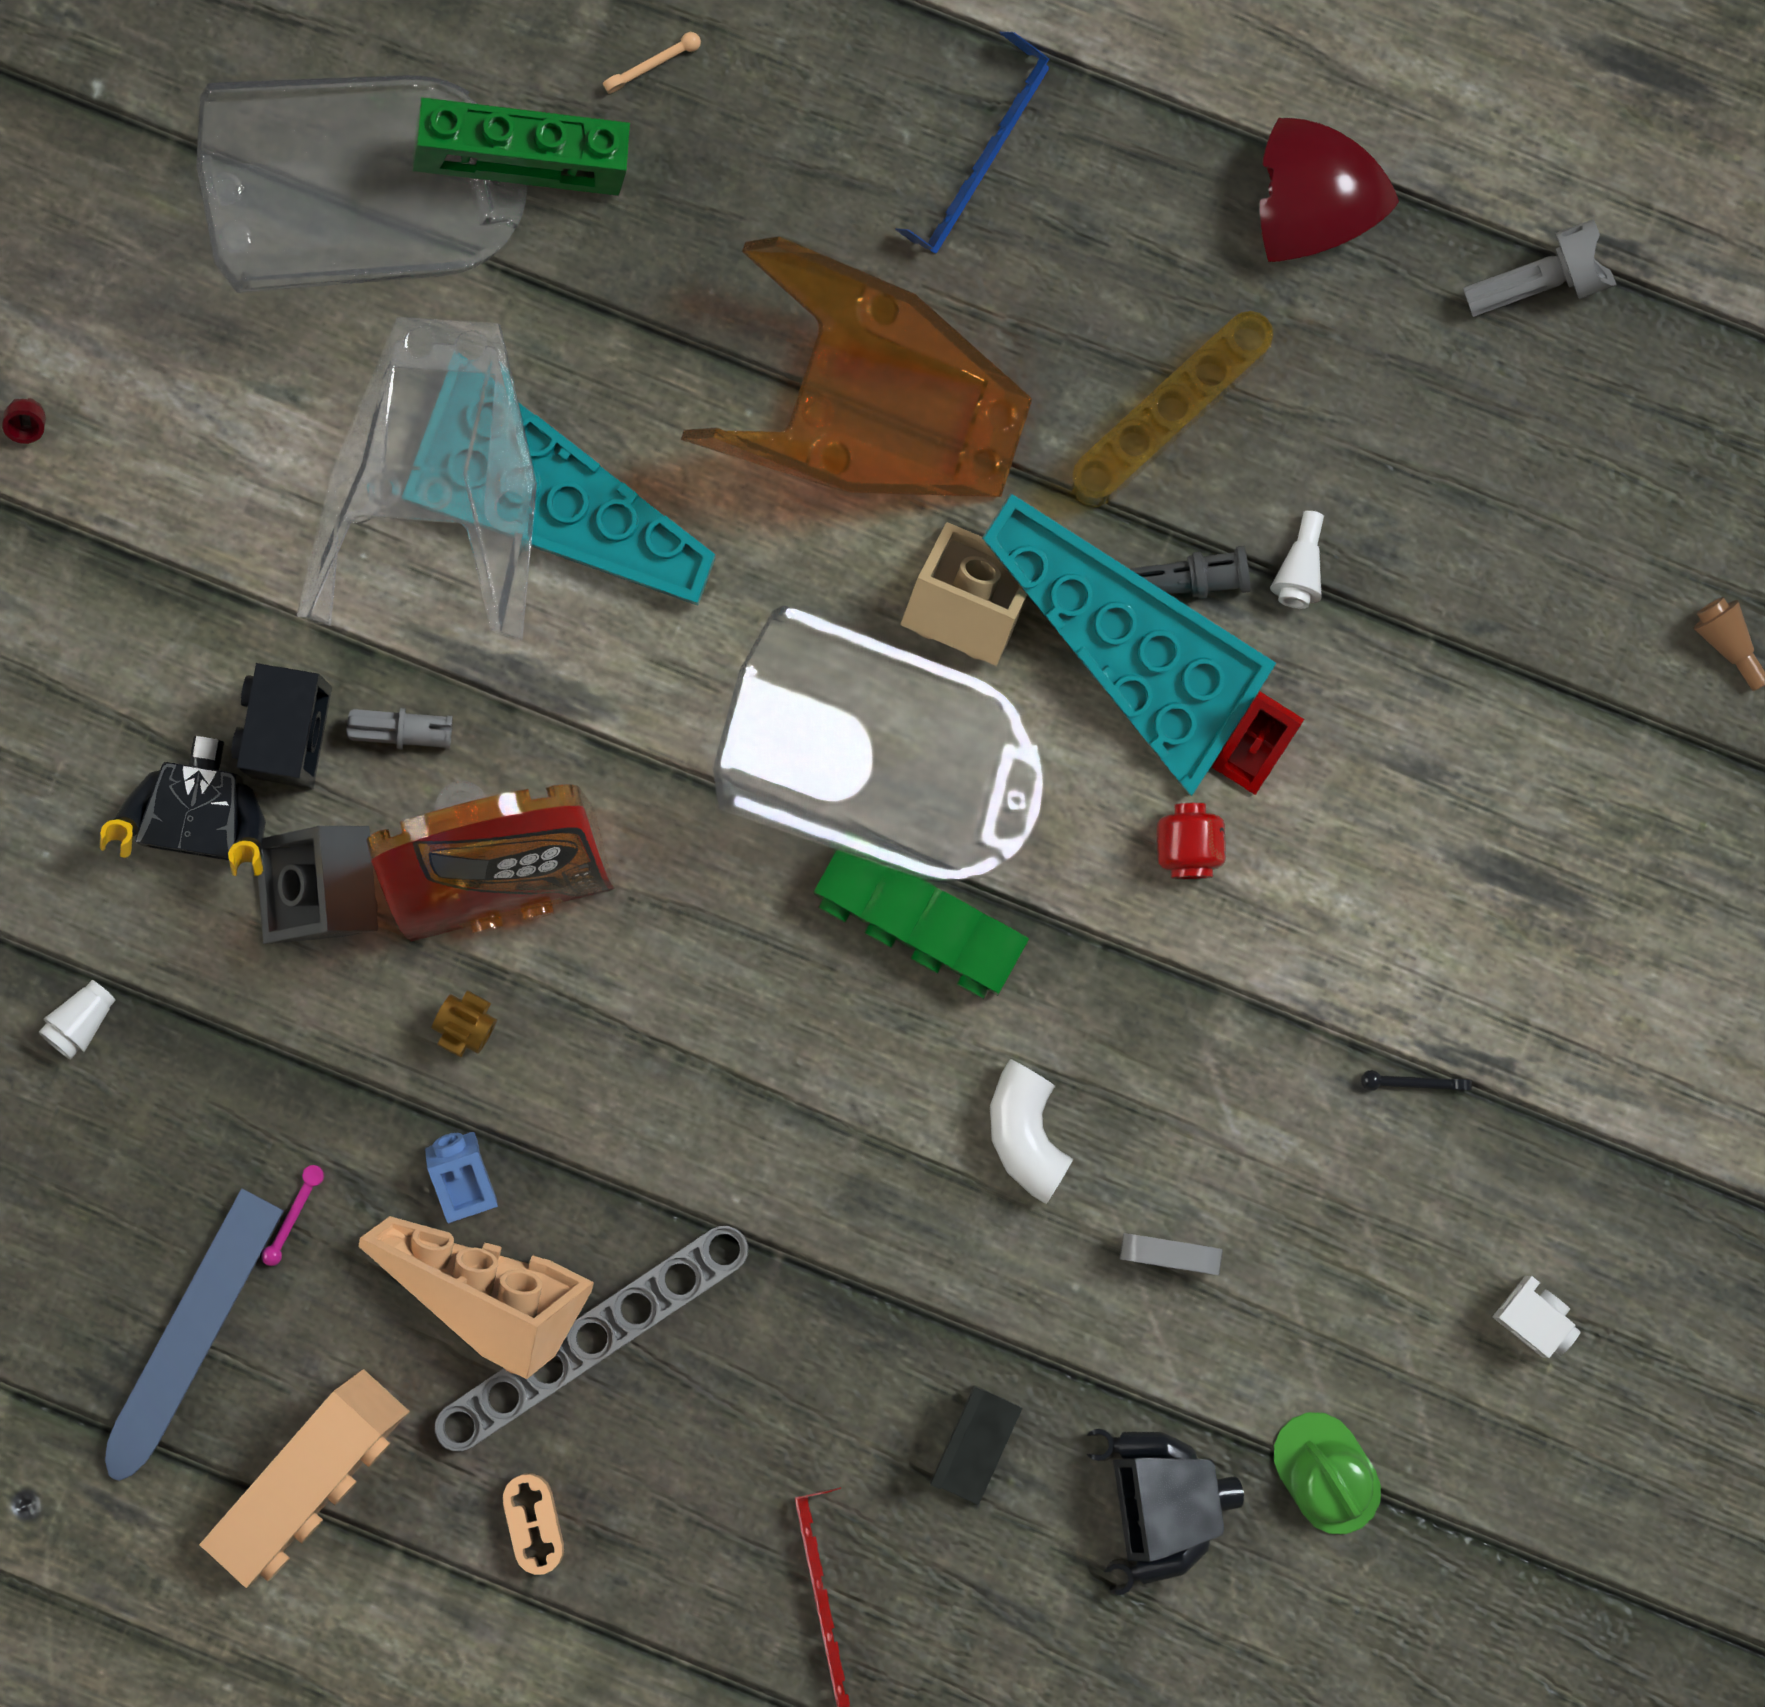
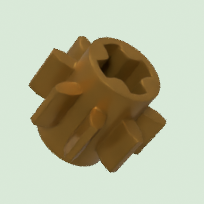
M468 990L462 1000L450 994L441 1006L431 1029L442 1034L437 1045L461 1058L467 1048L479 1054L497 1022L496 1018L486 1014L491 1003Z

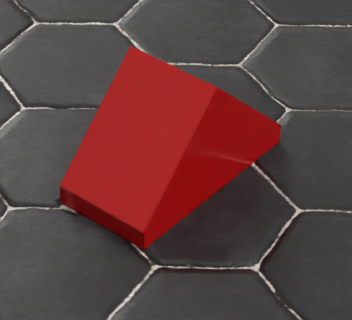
M1259 691L1215 760L1212 768L1256 795L1305 719Z

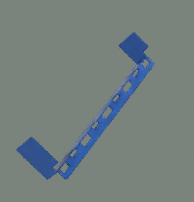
M1000 32V34L1027 55L1036 56L1039 60L1025 82L1027 84L1021 93L1017 94L1011 107L998 125L1000 128L996 135L991 137L983 153L973 166V173L968 180L964 181L955 199L945 212L947 214L941 224H938L928 243L908 229H895L914 244H920L933 253H937L1049 70V66L1046 65L1049 58L1015 32Z

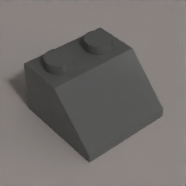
M316 826L263 838L260 852L263 872L258 876L263 944L346 937L378 931V904L375 898L373 865L371 862L373 859V849L369 826Z

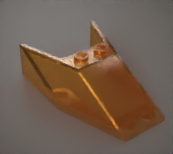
M779 236L745 242L742 252L816 318L819 325L816 342L790 422L783 431H725L717 427L689 429L683 431L681 440L846 493L974 497L1002 496L1032 402V398L916 294Z

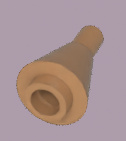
M1721 597L1698 611L1697 616L1700 621L1693 629L1731 664L1737 666L1752 691L1765 685V671L1753 653L1754 647L1739 601L1734 600L1727 603L1725 598Z

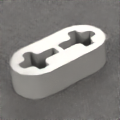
M1124 1233L1120 1260L1219 1275L1223 1249Z

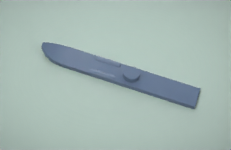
M241 1188L113 1426L107 1442L105 1456L107 1471L111 1478L121 1481L134 1475L146 1464L157 1448L284 1210Z

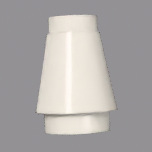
M91 980L86 987H83L44 1018L46 1024L39 1031V1034L56 1050L71 1060L78 1051L85 1052L110 1010V1006L116 1000L101 985Z

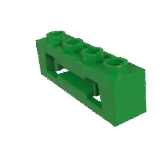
M421 97L416 122L412 171L619 196L627 171L630 123ZM447 155L461 156V162L446 161L445 158ZM471 157L477 158L476 165L466 163L470 161ZM563 168L568 169V174L571 176L561 175ZM577 170L594 172V178L576 176Z

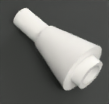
M1304 511L1298 539L1292 545L1270 587L1271 591L1279 596L1278 601L1285 606L1305 609L1309 607L1310 603L1319 602L1322 598L1320 551L1317 545L1324 516L1319 512Z

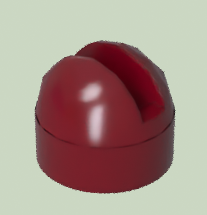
M31 398L14 399L4 411L2 429L5 435L12 441L21 444H29L39 440L44 433L46 422L45 412L41 404ZM22 415L30 416L31 425L22 424Z

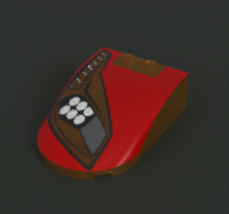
M571 784L553 785L546 788L548 797L531 799L528 789L494 795L400 822L403 833L390 837L389 829L379 830L366 839L370 859L391 913L403 935L410 941H416L470 926L473 934L484 933L503 927L502 918L522 913L524 921L542 918L554 914V904L615 889L595 809L580 787Z

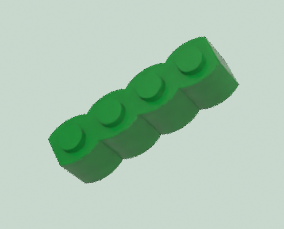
M847 837L843 838L814 890V895L822 899L818 908L844 923H846L850 915L868 924L864 932L867 936L889 948L893 947L896 940L915 950L910 958L911 960L937 974L942 966L960 975L957 985L981 999L986 997L988 991L996 996L999 995L1029 941V938L980 912L969 904Z

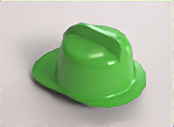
M1312 1412L1292 1418L1280 1430L1274 1444V1464L1280 1479L1302 1514L1314 1527L1329 1534H1348L1364 1527L1374 1517L1380 1504L1381 1484L1376 1470L1352 1432L1339 1419L1326 1413Z

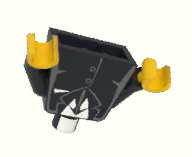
M194 736L189 765L164 762L160 770L149 773L126 798L114 820H110L102 826L100 849L104 851L108 842L119 840L122 842L120 857L126 858L131 854L132 837L136 835L135 842L143 847L227 860L230 863L233 876H237V869L240 864L252 862L254 875L259 876L263 872L260 852L266 820L253 789L243 784V778L235 773L219 771L224 741Z

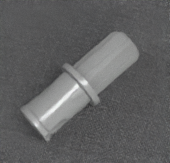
M400 708L399 713L353 709L348 715L347 736L350 740L397 744V749L400 750L403 749V745L440 747L450 750L453 716L406 713V708Z

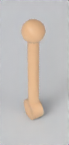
M687 32L682 36L681 42L622 74L611 76L603 82V86L608 94L614 93L627 82L680 53L696 51L701 45V39L698 34Z

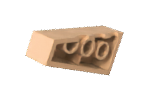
M364 1369L329 1395L199 1545L245 1588L250 1586L260 1576L267 1582L270 1581L290 1559L284 1553V1550L294 1539L302 1544L323 1521L317 1514L329 1501L334 1506L338 1504L352 1489L357 1481L351 1476L363 1463L370 1467L390 1445L386 1438L410 1411Z

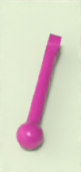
M310 1165L304 1169L302 1174L304 1183L272 1245L265 1247L262 1251L261 1259L267 1266L279 1264L282 1259L281 1248L313 1187L323 1182L325 1176L319 1166Z

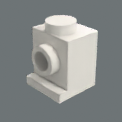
M1524 1276L1493 1315V1318L1541 1357L1550 1358L1554 1352L1562 1356L1572 1346L1581 1331L1575 1327L1572 1321L1565 1317L1570 1308L1546 1289L1539 1296L1534 1290L1540 1282L1533 1276Z

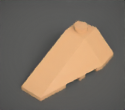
M391 1216L368 1231L359 1240V1247L476 1352L482 1357L500 1365L506 1371L517 1374L525 1379H528L556 1356L591 1294L594 1284L593 1281L550 1260L532 1255L530 1263H525L500 1256L502 1247L485 1242L481 1249L454 1243V1237L449 1232Z

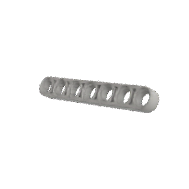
M718 1226L697 1238L575 1320L556 1354L563 1363L562 1375L556 1382L544 1383L535 1374L525 1379L503 1368L445 1407L438 1414L435 1421V1434L438 1441L445 1448L452 1451L467 1450L549 1397L738 1270L745 1263L748 1256V1243L745 1236L738 1229L731 1226ZM720 1234L733 1236L740 1246L738 1258L729 1265L716 1263L709 1253L711 1241ZM678 1263L690 1266L696 1275V1283L693 1289L684 1295L671 1292L665 1282L668 1269ZM632 1293L645 1295L652 1305L650 1317L641 1324L628 1322L621 1312L623 1300ZM587 1323L600 1324L607 1333L605 1348L596 1354H589L583 1351L577 1342V1334L580 1328ZM499 1382H508L518 1391L519 1401L511 1412H498L490 1404L489 1393L491 1388ZM454 1412L467 1413L473 1419L474 1433L466 1442H455L445 1432V1422Z

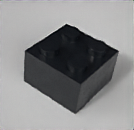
M256 663L254 676L246 675L242 687L241 706L248 707L244 728H236L232 741L231 757L238 759L237 768L252 779L314 789L332 686L318 673Z

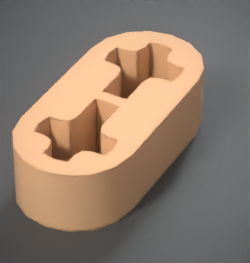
M533 1473L522 1474L513 1478L506 1485L503 1493V1506L514 1554L519 1566L526 1572L534 1575L546 1574L556 1568L564 1555V1542L554 1498L548 1482L541 1476ZM521 1483H529L532 1491H541L542 1500L534 1503L537 1520L529 1522L525 1506H515L513 1496L521 1492ZM532 1527H539L543 1543L552 1542L554 1546V1552L546 1556L547 1564L539 1565L536 1557L527 1558L525 1554V1548L533 1544L530 1529Z

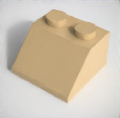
M946 522L917 578L900 625L917 632L924 638L934 639L965 652L974 659L983 660L997 666L1028 595L981 536Z

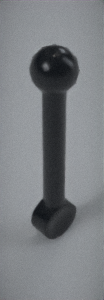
M1374 1070L1364 1072L1361 1077L1362 1086L1369 1091H1374L1380 1086L1472 1091V1080L1381 1076Z

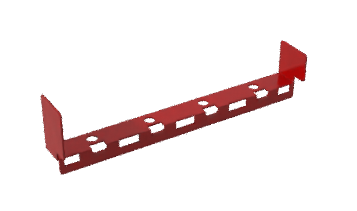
M839 1487L795 1497V1503L837 1707H850L849 1696L845 1694L843 1686L845 1676L842 1670L838 1642H834L832 1629L835 1627L831 1616L827 1589H823L821 1576H824L820 1562L816 1536H812L810 1524L813 1523L808 1503V1496L832 1492L841 1489Z

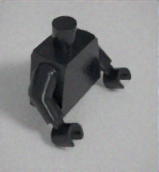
M1094 1429L1090 1431L1087 1436H1105L1109 1447L1106 1453L1102 1455L1087 1454L1089 1458L1097 1461H1107L1115 1453H1120L1122 1457L1121 1459H1114L1113 1464L1128 1560L1122 1558L1115 1559L1106 1566L1104 1572H1111L1114 1569L1124 1570L1128 1575L1129 1581L1122 1585L1112 1586L1110 1591L1116 1595H1123L1129 1592L1135 1581L1141 1580L1143 1584H1149L1186 1574L1208 1552L1210 1540L1223 1535L1222 1511L1242 1507L1244 1492L1240 1480L1235 1476L1217 1479L1215 1464L1212 1460L1198 1459L1192 1446L1163 1432H1122L1120 1437H1114L1107 1430ZM1129 1561H1137V1565H1133Z

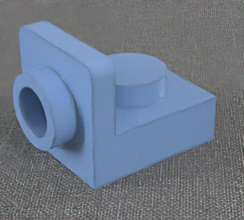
M474 1132L464 1135L461 1133H450L438 1138L433 1145L425 1148L427 1169L447 1223L498 1207L497 1198L482 1160L478 1140Z

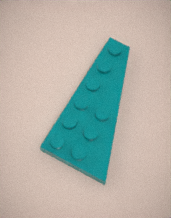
M456 353L405 490L403 500L415 506L698 606L716 555Z
M1010 493L982 539L1178 782L1192 796L1275 667L1276 662Z

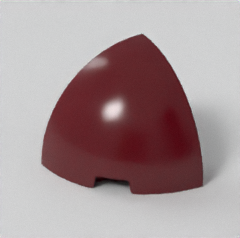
M1278 118L1269 136L1262 163L1267 168L1271 180L1268 187L1270 196L1260 200L1261 230L1268 262L1306 257L1344 244L1377 225L1397 206L1399 200L1390 179L1378 162L1354 140L1331 127L1317 122L1297 118Z

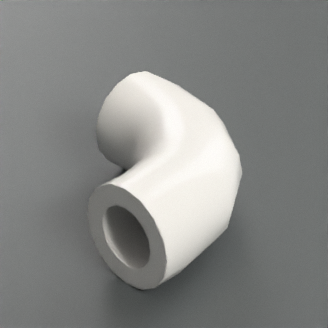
M1010 1059L1001 1073L990 1104L992 1142L1006 1172L1033 1197L1047 1204L1073 1161V1158L1061 1152L1049 1141L1043 1129L1042 1113L1055 1085L1027 1067Z

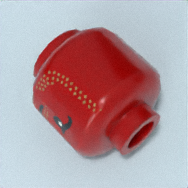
M1205 803L1175 804V814L1166 815L1157 822L1158 863L1162 868L1171 871L1172 879L1212 878L1213 870L1223 866L1226 861L1224 820L1216 814L1206 813Z

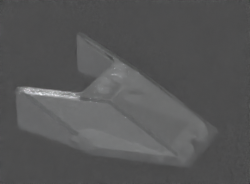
M397 317L333 466L296 617L320 625L331 626L337 556L351 523H364L374 517L459 523L468 532L491 632L512 640L523 639L537 482L500 324Z

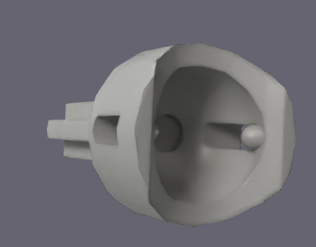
M1594 219L1557 232L1556 237L1560 246L1555 248L1557 256H1548L1464 287L1463 290L1472 316L1483 314L1555 288L1567 281L1569 288L1574 286L1578 299L1617 286L1611 270L1602 266L1594 259L1596 244L1600 236Z

